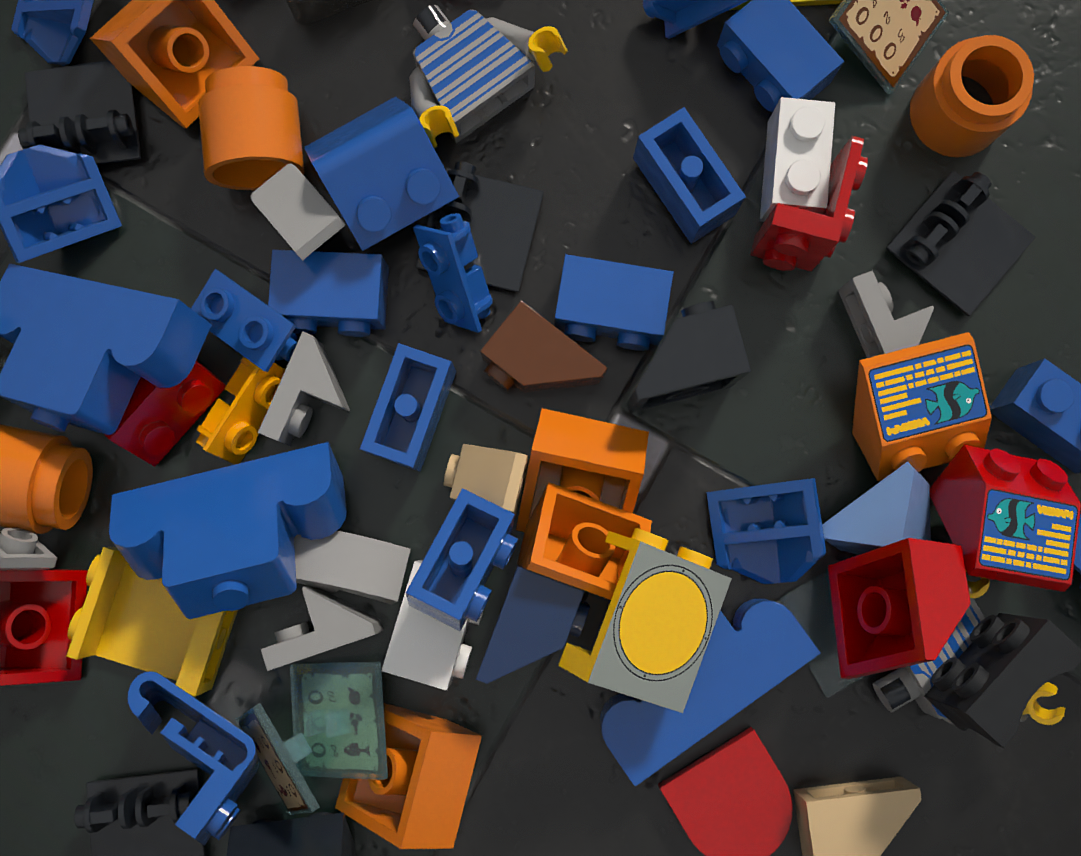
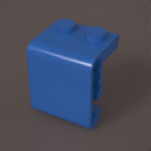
M396 96L304 147L311 163L362 251L459 197L416 113L411 106Z
M144 672L138 675L130 685L128 704L131 711L150 734H153L163 721L154 709V705L159 701H166L194 720L197 724L190 733H188L184 725L174 718L170 719L160 733L173 750L211 775L175 825L202 845H205L211 836L220 840L241 811L237 808L238 804L235 802L258 771L259 759L255 743L245 732L157 672Z

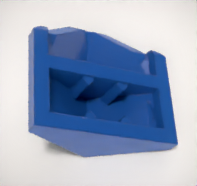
M18 0L11 30L18 37L24 39L46 62L65 66L71 62L86 33L94 0Z
M36 145L7 154L0 165V228L16 263L27 261L122 226L93 156L68 152L44 145Z
M815 478L706 492L718 566L736 571L762 584L796 582L826 554Z

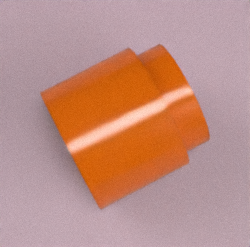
M997 35L969 38L953 45L921 81L912 96L910 119L919 139L931 150L948 157H967L987 148L1024 114L1030 103L1034 71L1028 55L1012 40ZM961 76L971 78L982 85L989 93L994 105L984 104L972 98L964 88Z
M256 66L230 67L209 75L205 80L206 94L198 102L204 176L206 180L224 188L256 190L290 163L295 165L304 175L298 101L288 91L286 77L275 70Z
M0 424V527L20 528L37 534H45L53 528L67 530L73 527L81 517L90 495L93 466L89 452L85 448L73 446L71 441L65 436Z

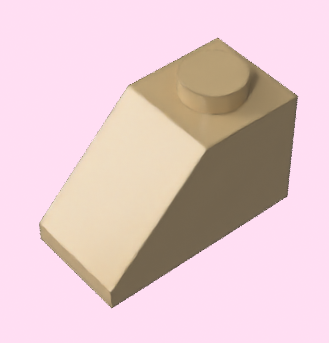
M463 444L460 456L451 454L449 458L444 486L452 488L450 498L453 500L457 499L463 488L516 515L529 465L528 455Z
M901 776L793 789L802 856H881L921 802L920 788Z

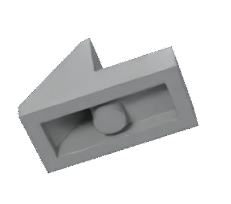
M291 163L279 170L252 192L250 196L251 201L302 261L346 225L300 170Z
M873 270L852 278L838 290L867 358L919 345L932 315L933 306L894 320L891 314L893 311V301L890 292L882 282H877Z
M303 331L258 433L291 446L294 437L300 438L309 425L313 409L308 406L311 398L350 413L349 406L323 344L313 335Z
M306 586L302 587L314 631L310 632L307 622L274 632L277 643L262 648L261 652L266 669L269 671L375 635L383 631L380 619L324 590Z

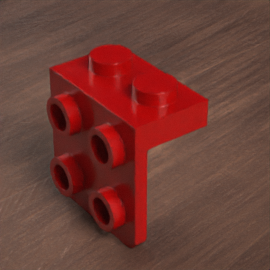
M851 136L831 163L828 203L824 213L818 214L777 203L755 235L751 256L762 258L764 265L776 270L791 271L796 267L812 271L824 257L830 258L838 242H846L855 217V210L847 208L851 191H857L860 188L868 165V158L860 156L864 143L863 138Z
M197 361L187 378L171 388H159L140 377L117 430L111 435H104L113 443L155 467L224 391L226 385Z

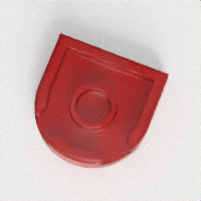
M752 727L658 784L689 839L705 856H770L782 844L789 831L793 807L788 785Z

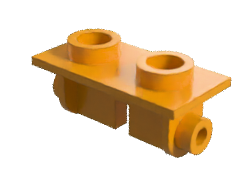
M243 357L239 367L224 388L235 395V399L231 405L219 398L217 399L203 423L196 429L200 432V435L195 442L201 445L206 452L234 465L241 463L257 440L258 431L285 369L273 363L269 371L264 372L254 363Z

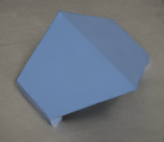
M907 461L822 524L824 540L841 551L857 555L906 538L931 541L929 483Z

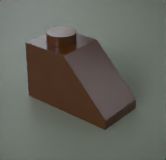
M522 300L480 351L483 361L488 364L483 372L507 391L513 385L524 393L596 385L604 378L608 369Z

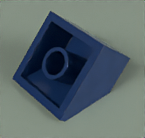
M518 565L476 680L486 684L564 648L568 635L579 638L590 609L588 602L581 600L584 590Z

